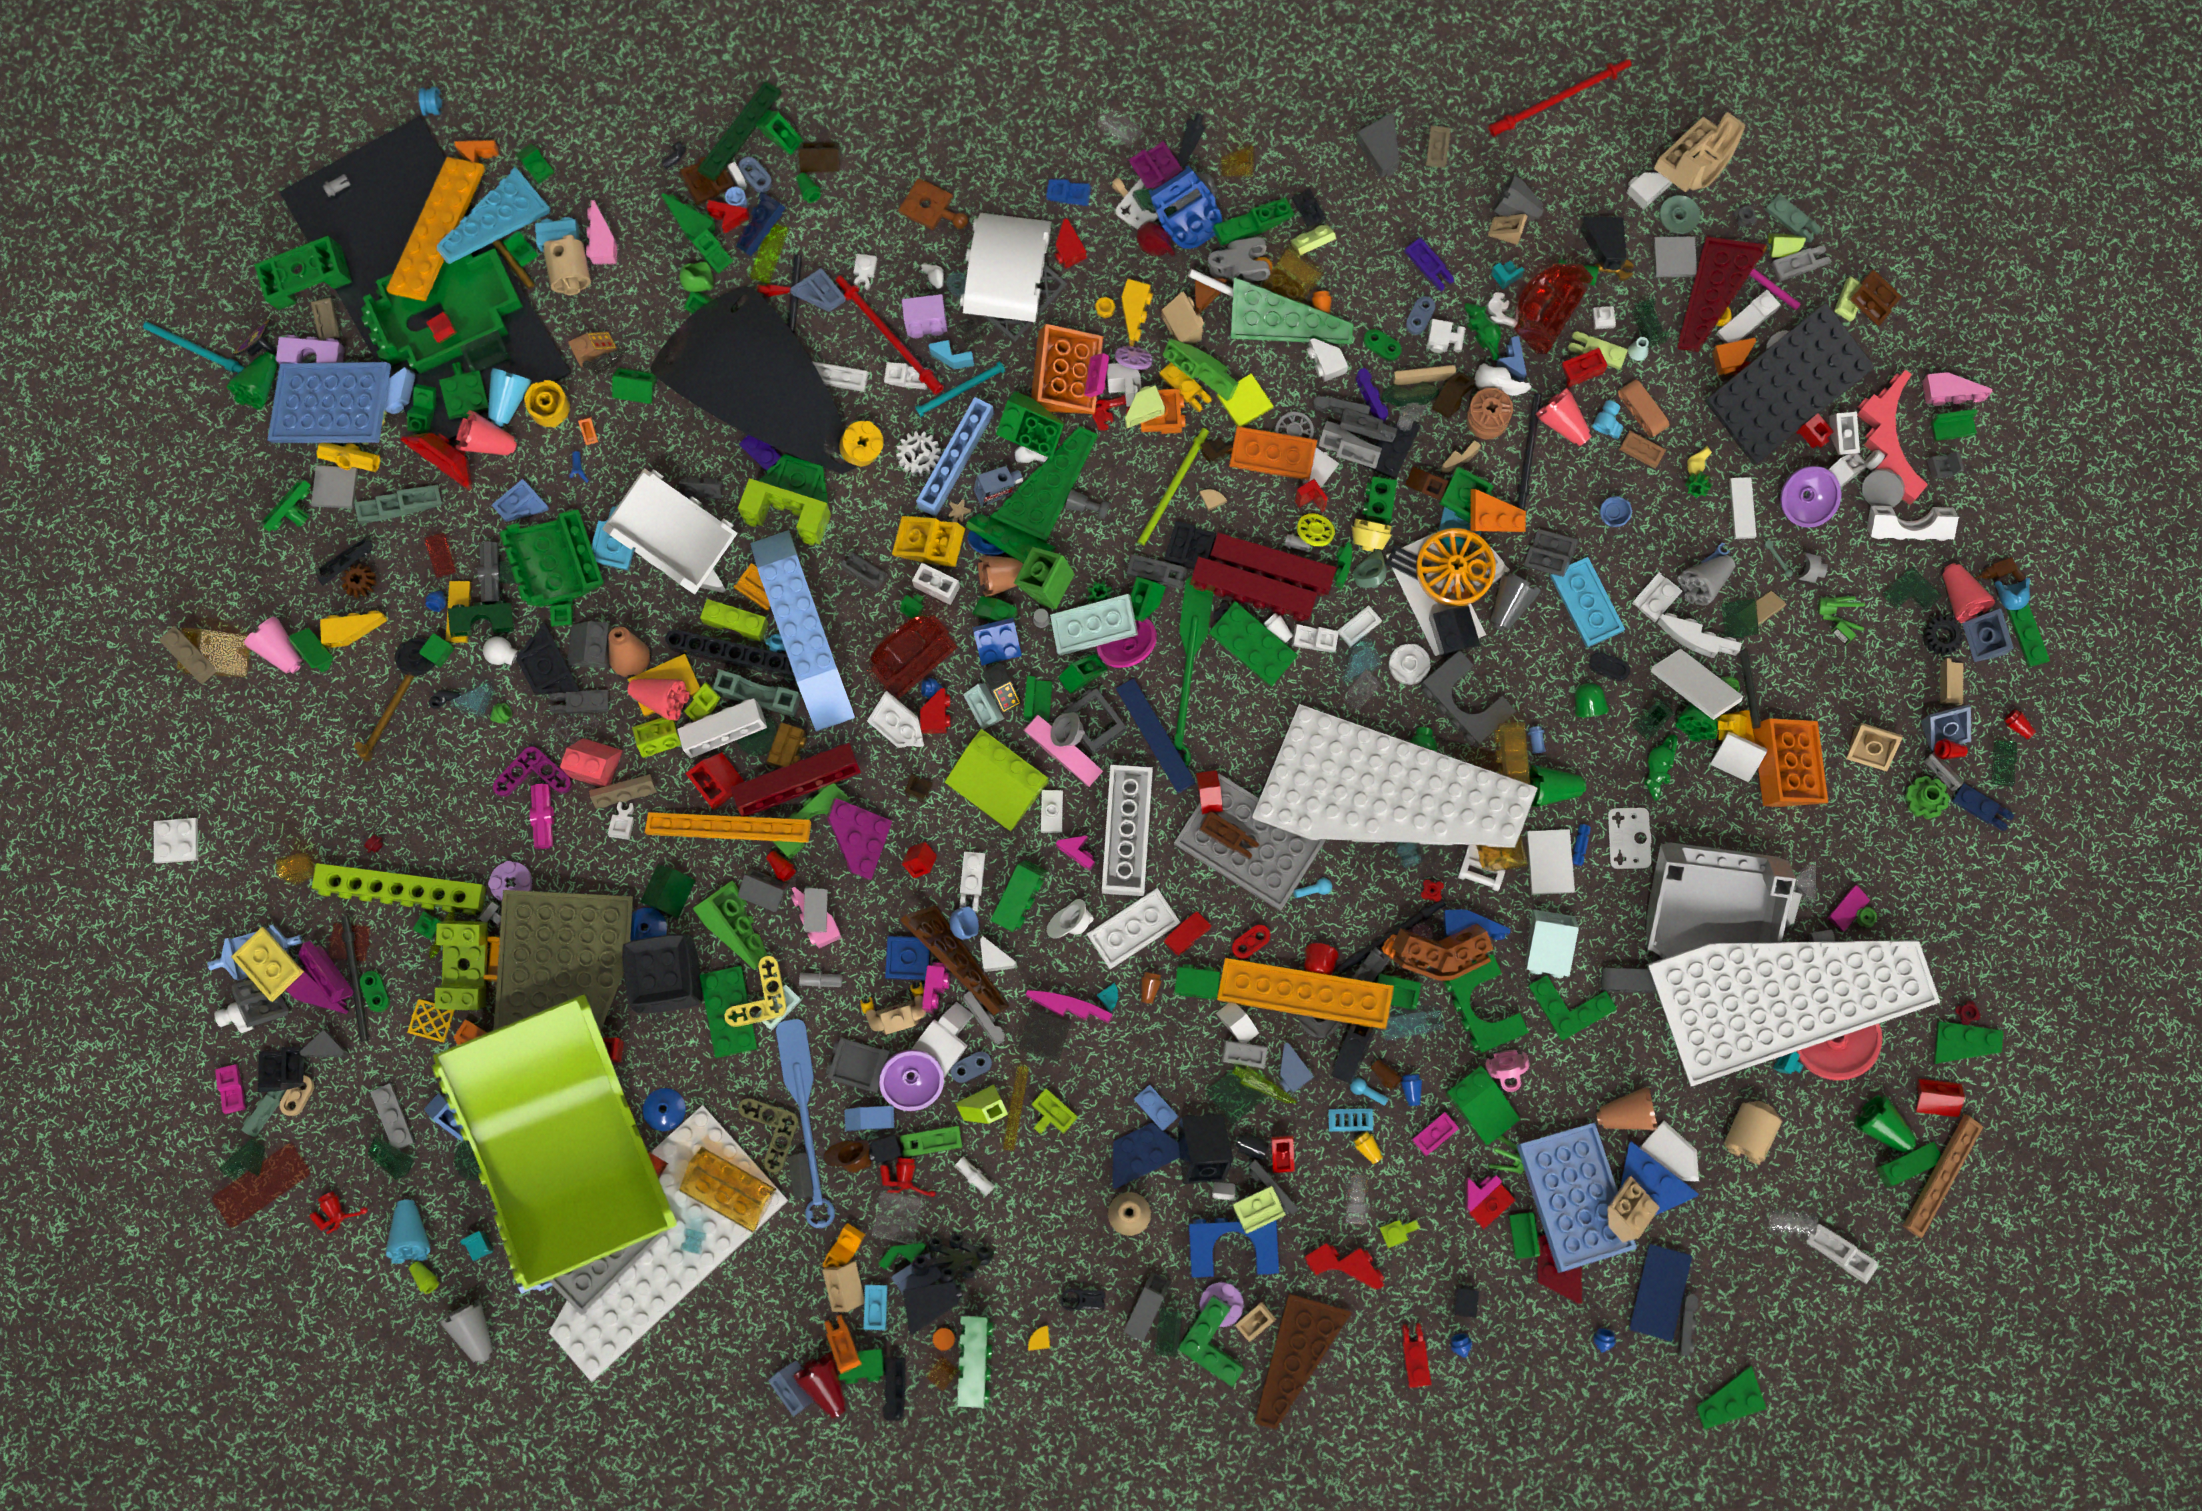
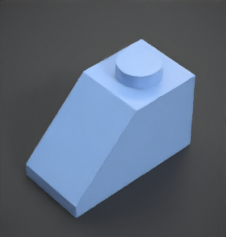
M404 367L389 378L385 411L391 414L399 413L404 409V406L409 404L415 380L414 372Z

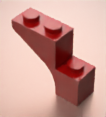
M1326 1243L1304 1257L1315 1276L1327 1270H1340L1373 1289H1380L1384 1286L1382 1281L1385 1279L1379 1269L1374 1270L1370 1262L1373 1259L1367 1250L1362 1251L1359 1248L1338 1262L1337 1257L1339 1254L1333 1245L1328 1246Z

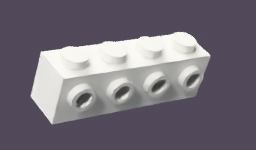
M753 698L751 700H744L736 706L727 707L716 714L707 715L696 722L687 723L677 730L683 751L690 758H693L767 728L761 706Z

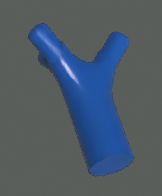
M572 452L573 467L569 477L573 478L578 473L587 483L589 479L583 472L580 452Z

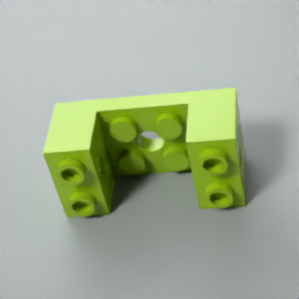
M749 478L738 506V510L747 525L752 527L757 525L763 526L772 504V507L777 510L784 511L785 508L800 517L796 528L804 543L809 545L821 544L831 517L826 502Z
M443 921L437 923L436 945H443L442 985L435 988V1009L480 1010L486 1007V980L483 977L487 975L488 922ZM462 958H466L470 962V967L467 970L460 967L459 963Z

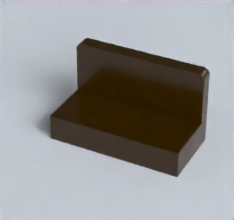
M840 142L800 143L798 148L800 172H839Z

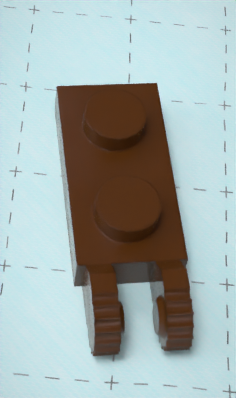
M1211 811L1199 828V831L1230 850L1238 852L1247 859H1251L1253 855L1248 850L1239 846L1242 840L1253 848H1258L1259 843L1247 836L1244 831Z

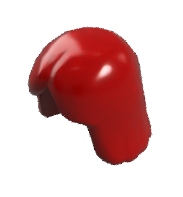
M1322 943L1307 945L1304 950L1305 971L1332 975L1335 963L1339 958L1338 951L1334 947Z

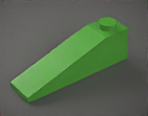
M731 881L695 906L693 910L711 932L755 969L759 966L760 960L768 955L760 935L754 933L752 929L753 917L747 916L744 909L747 902L738 897L739 889Z

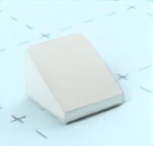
M1214 1182L1213 1199H1235V1184Z

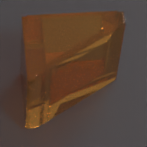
M942 1357L926 1378L944 1391L960 1370L946 1358Z

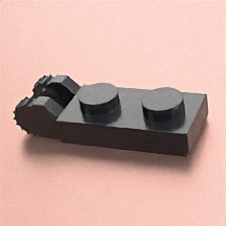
M886 1358L884 1390L886 1404L883 1406V1417L886 1421H893V1419L899 1421L904 1417L906 1359Z

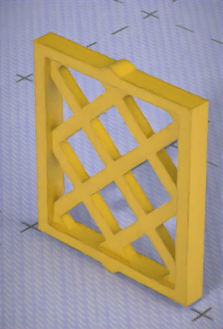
M418 999L407 1033L445 1043L455 1010H447L441 1014L440 1010L436 1009L438 1016L432 1019L429 1012L435 1009V1003ZM425 1004L432 1005L433 1007L427 1010ZM422 1005L424 1012L418 1015V1008ZM450 1013L449 1020L446 1023L443 1016ZM426 1014L429 1021L422 1024L420 1017ZM440 1018L443 1025L436 1028L434 1021ZM417 1019L420 1026L413 1029L414 1020ZM431 1023L434 1030L427 1033L424 1027ZM445 1027L444 1036L441 1037L438 1030ZM422 1029L424 1034L417 1033L416 1031ZM436 1032L438 1038L431 1037L429 1035Z

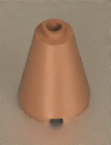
M985 555L979 557L982 562L978 563L980 585L984 584L986 588L983 591L985 597L993 596L1017 586L1014 584V581L1023 563L1009 557Z
M616 627L609 633V663L611 668L623 677L633 674L638 675L643 672L650 663V652L647 645L624 627Z
M1649 1087L1642 1088L1599 1107L1600 1112H1596L1598 1124H1603L1605 1129H1658Z

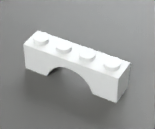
M1871 506L1867 529L1870 536L1876 539L1895 538L1903 540L1905 538H1915L1917 540L1937 539L1945 541L1955 538L1959 517L1954 508L1933 507L1925 517L1919 520L1904 521L1896 516L1892 506Z

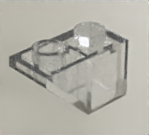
M1346 1174L1345 1223L1367 1224L1369 1210L1367 1175Z

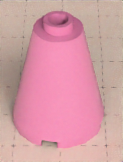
M274 616L259 625V629L255 633H250L244 641V644L249 649L286 674L289 672L293 674L302 667L300 664L302 658L288 640L289 636L281 622Z

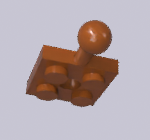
M919 178L898 210L899 214L933 231L942 217L952 221L953 225L958 229H963L968 224V218L964 213L954 214L946 210L953 199L951 193ZM925 200L931 202V205L927 208L920 206Z

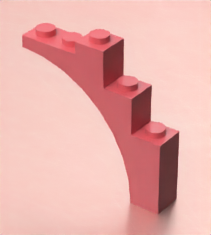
M1905 370L1901 375L1897 373L1889 382L1892 385L1889 390L1884 388L1878 397L1874 394L1870 399L1865 398L1858 406L1861 410L1857 416L1873 427L1865 436L1868 440L1864 446L1872 452L1880 450L1885 454L1882 462L1874 469H1890L1899 475L1905 484V494L1902 500L1911 505L1928 484L1915 473L1907 462L1900 448L1896 433L1895 416L1898 400L1903 387L1912 375Z

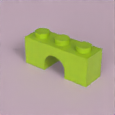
M709 599L706 600L700 617L705 625L721 630L728 628L740 633L743 637L762 642L769 624L764 616Z

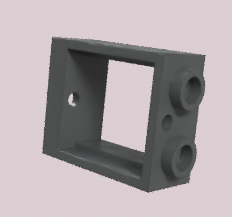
M1097 688L1081 695L1082 699L1076 703L1074 701L1069 703L1063 714L1076 713L1096 698L1116 724L1093 742L1086 734L1082 736L1081 741L1092 755H1095L1126 732V726Z

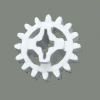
M915 431L913 437L907 434L908 440L901 439L900 441L903 446H897V450L900 453L896 454V456L900 460V467L904 466L905 472L911 470L912 476L916 472L923 476V471L930 474V468H935V462L940 460L938 455L941 454V450L937 448L939 446L938 442H933L932 435L926 438L925 432L918 436L917 431ZM926 444L932 449V452L926 449ZM920 449H921L922 453H920L919 456H917V459H916V455H915V454H918L919 451H920ZM905 455L912 459V463L907 461Z

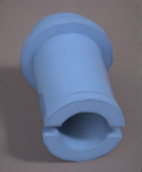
M1541 726L1529 728L1528 736L1531 738L1533 754L1546 752L1543 740L1544 730H1542Z

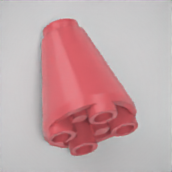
M1567 388L1559 395L1556 394L1548 401L1549 404L1546 407H1542L1536 413L1543 423L1579 447L1592 436L1572 393Z
M633 679L628 685V695L668 720L677 721L680 718L684 703L688 702L690 693L686 691L685 683L680 679Z

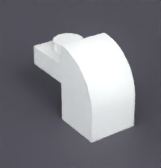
M1120 363L1108 364L1107 382L1109 393L1125 392L1126 406L1130 407L1136 393L1141 389L1139 371L1125 367Z

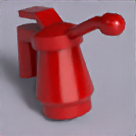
M897 1159L895 1164L897 1182L890 1181L888 1166L880 1165L882 1185L901 1187L899 1190H887V1192L899 1193L903 1189H912L923 1195H929V1197L936 1195L935 1191L930 1190V1192H926L913 1186V1183H911L916 1167L914 1164L915 1159Z
M332 1191L318 1199L319 1207L330 1220L325 1222L317 1212L310 1214L309 1217L321 1231L335 1223L334 1228L326 1232L330 1234L340 1227L341 1222L345 1218L365 1214L368 1208L363 1207L359 1212L346 1214L342 1211L339 1197Z

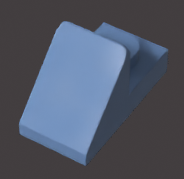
M1519 336L1511 337L1509 344L1506 345L1508 357L1498 359L1496 366L1506 368L1512 377L1518 381H1524L1526 369Z

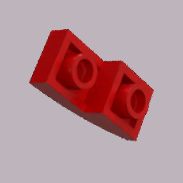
M1196 911L1180 924L1164 940V943L1177 956H1180L1192 947L1198 938L1209 931L1211 925Z

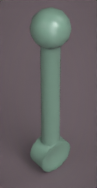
M1770 540L1766 541L1765 547L1767 549H1770L1774 557L1782 566V568L1785 571V576L1791 577L1793 575V571L1787 568L1783 560L1775 551V549L1773 548V542Z

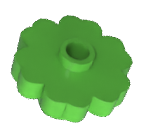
M1928 776L1915 779L1913 785L1906 788L1904 799L1909 802L1908 810L1914 816L1919 817L1923 815L1925 819L1929 820L1941 815V811L1948 807L1950 796L1944 793L1946 785L1939 779L1931 781Z

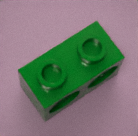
M1373 477L1371 483H1367L1365 495H1369V500L1364 502L1362 513L1366 515L1367 521L1390 525L1397 480ZM1383 488L1386 493L1378 494L1375 489ZM1380 507L1383 512L1377 514L1373 511V508Z

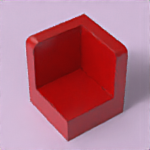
M922 842L908 849L902 865L913 878H917L930 873L937 856L926 842Z

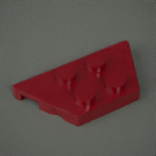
M1546 1234L1539 1237L1540 1256L1537 1257V1283L1577 1304H1582V1266L1558 1273Z

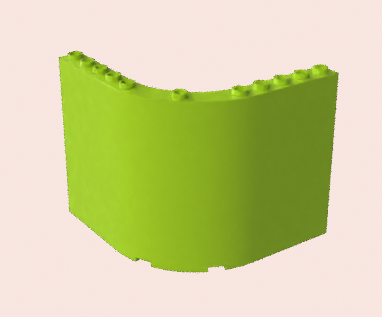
M585 994L433 1055L435 1064L432 1065L436 1078L441 1076L442 1080L439 1081L443 1094L448 1092L449 1097H446L451 1110L455 1108L456 1112L453 1113L457 1125L462 1124L463 1128L460 1129L464 1141L469 1140L482 1171L478 1173L482 1185L487 1184L497 1211L494 1218L498 1228L502 1227L498 1229L502 1240L506 1241L503 1243L507 1255L511 1254L508 1257L512 1269L516 1268V1270L512 1271L517 1284L522 1283L524 1290L677 1226L671 1207L625 1099Z

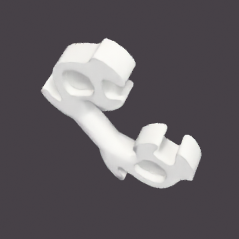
M1493 294V298L1487 307L1489 313L1493 315L1490 317V320L1496 324H1506L1515 327L1524 333L1530 331V328L1527 326L1538 324L1540 319L1539 312L1541 310L1538 304L1531 303L1530 310L1523 306L1521 316L1524 319L1517 320L1502 313V311L1507 310L1509 300L1505 303L1501 301L1505 294Z

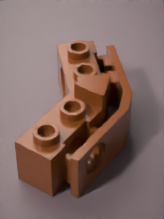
M1474 924L1439 942L1400 928L1392 946L1399 953V956L1394 955L1393 960L1402 968L1438 981L1453 980L1491 962L1485 953L1493 950L1488 932L1479 924Z

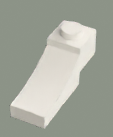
M1766 290L1733 320L1720 329L1717 335L1725 344L1740 341L1775 313L1781 304Z
M1820 1224L1817 1225L1807 1240L1810 1246L1829 1257L1848 1273L1866 1284L1878 1267L1877 1261Z

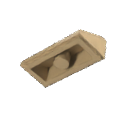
M1770 591L1738 615L1751 631L1784 608L1786 603L1774 592Z

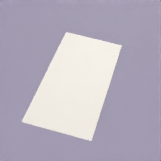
M1435 533L1402 549L1418 556L1423 544ZM1434 544L1427 549L1429 553L1444 558ZM1398 552L1395 553L1396 555H1398V556H1400V557H1402V558H1404V559H1406V560H1408V561H1410V562H1412V563H1414V564L1417 563L1416 561H1414V560H1412V559H1410V558H1408V557H1406V556H1404V555H1402V554H1400V553H1398ZM1424 557L1422 558V559H1424V560H1426V561L1432 563L1430 567L1440 566L1439 564H1437V563H1435V562H1433V561H1431V560H1428V559H1426V558H1424ZM1392 559V562L1416 573L1415 569ZM1392 568L1434 655H1439L1429 617L1434 613L1459 607L1445 606L1435 602L1423 591L1418 580ZM1443 572L1427 573L1425 581L1429 583ZM1446 577L1431 589L1439 594V587L1443 590L1449 577ZM1452 579L1447 590L1448 593L1452 591L1451 587L1454 586V579ZM1460 583L1461 592H1464V589ZM1455 593L1450 596L1451 599L1456 600ZM1472 605L1461 606H1469L1478 638L1485 636L1486 633Z

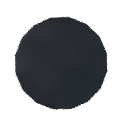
M424 638L409 639L410 641L400 644L395 651L394 659L402 673L409 676H419L426 674L434 667V663L419 653L428 640Z

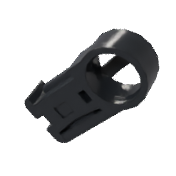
M1067 1289L1060 1295V1305L1068 1311L1082 1310V1307L1083 1309H1099L1101 1307L1100 1311L1105 1309V1292L1102 1290ZM1068 1292H1074L1078 1295V1298H1071V1302H1078L1077 1306L1073 1308L1063 1304V1302H1070V1298H1063Z

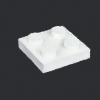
M197 818L154 821V863L198 860Z

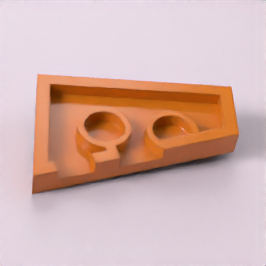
M1471 489V531L1526 532V511L1477 489Z

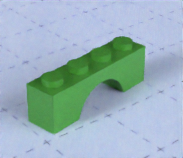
M833 783L818 790L819 794L815 798H809L803 804L804 808L798 813L794 812L788 819L809 820L818 814H828L834 798L847 803H851V801ZM772 841L789 860L805 846L804 842Z

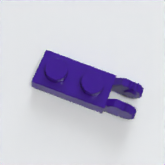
M1418 238L1404 249L1405 254L1427 279L1432 281L1439 291H1443L1445 287L1437 277L1438 274L1441 273L1442 277L1449 284L1454 282V278L1446 269L1445 264L1422 238Z
M1361 368L1355 379L1367 406H1370L1372 416L1382 419L1383 423H1385L1388 409L1385 404L1381 403L1378 389L1375 386L1373 387L1370 381L1372 376L1368 369Z

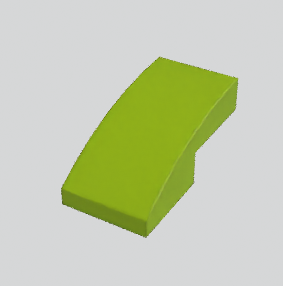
M706 682L692 697L694 700L684 712L693 722L701 720L712 713L721 697Z

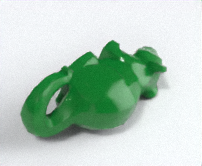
M1465 303V311L1471 317L1468 319L1470 322L1467 324L1470 331L1476 330L1478 335L1475 336V339L1483 349L1488 347L1493 360H1497L1499 358L1498 344L1501 339L1500 327L1485 314L1486 307Z
M1670 734L1663 744L1655 747L1648 756L1649 776L1644 784L1655 801L1661 796L1662 782L1664 781V784L1670 783L1671 775L1667 774V771L1673 767L1678 740V736L1675 734Z

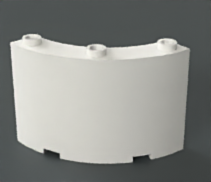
M980 213L978 219H974L971 249H967L966 261H969L965 294H961L960 306H964L963 313L1035 322L1038 316L1040 289L1037 288V283H1040L1043 275L1044 253L1047 252L1050 241L1051 222Z
M644 468L602 530L632 550L635 547L634 551L642 556V558L665 572L666 575L681 586L696 594L738 533L731 529L733 525L724 518L722 521H719L700 507L702 503L692 496L688 499L661 479L664 476L653 469L652 472H649Z

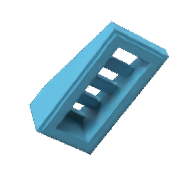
M1373 1109L1328 1110L1329 1131H1373ZM1335 1114L1340 1116V1127H1336ZM1344 1114H1348V1126H1344ZM1353 1114H1357V1126H1353ZM1362 1114H1366V1126H1362Z

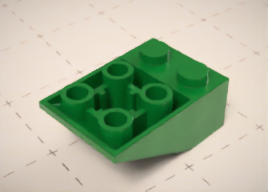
M1014 391L1007 400L996 435L1052 459L1064 423L1034 399Z

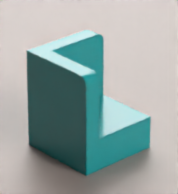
M1509 261L1503 266L1501 263L1495 265L1491 275L1500 287L1504 289L1521 278L1524 269L1523 267L1517 269L1512 261Z
M478 1231L460 1241L461 1245L466 1246L472 1261H476L494 1252L486 1233L483 1231Z

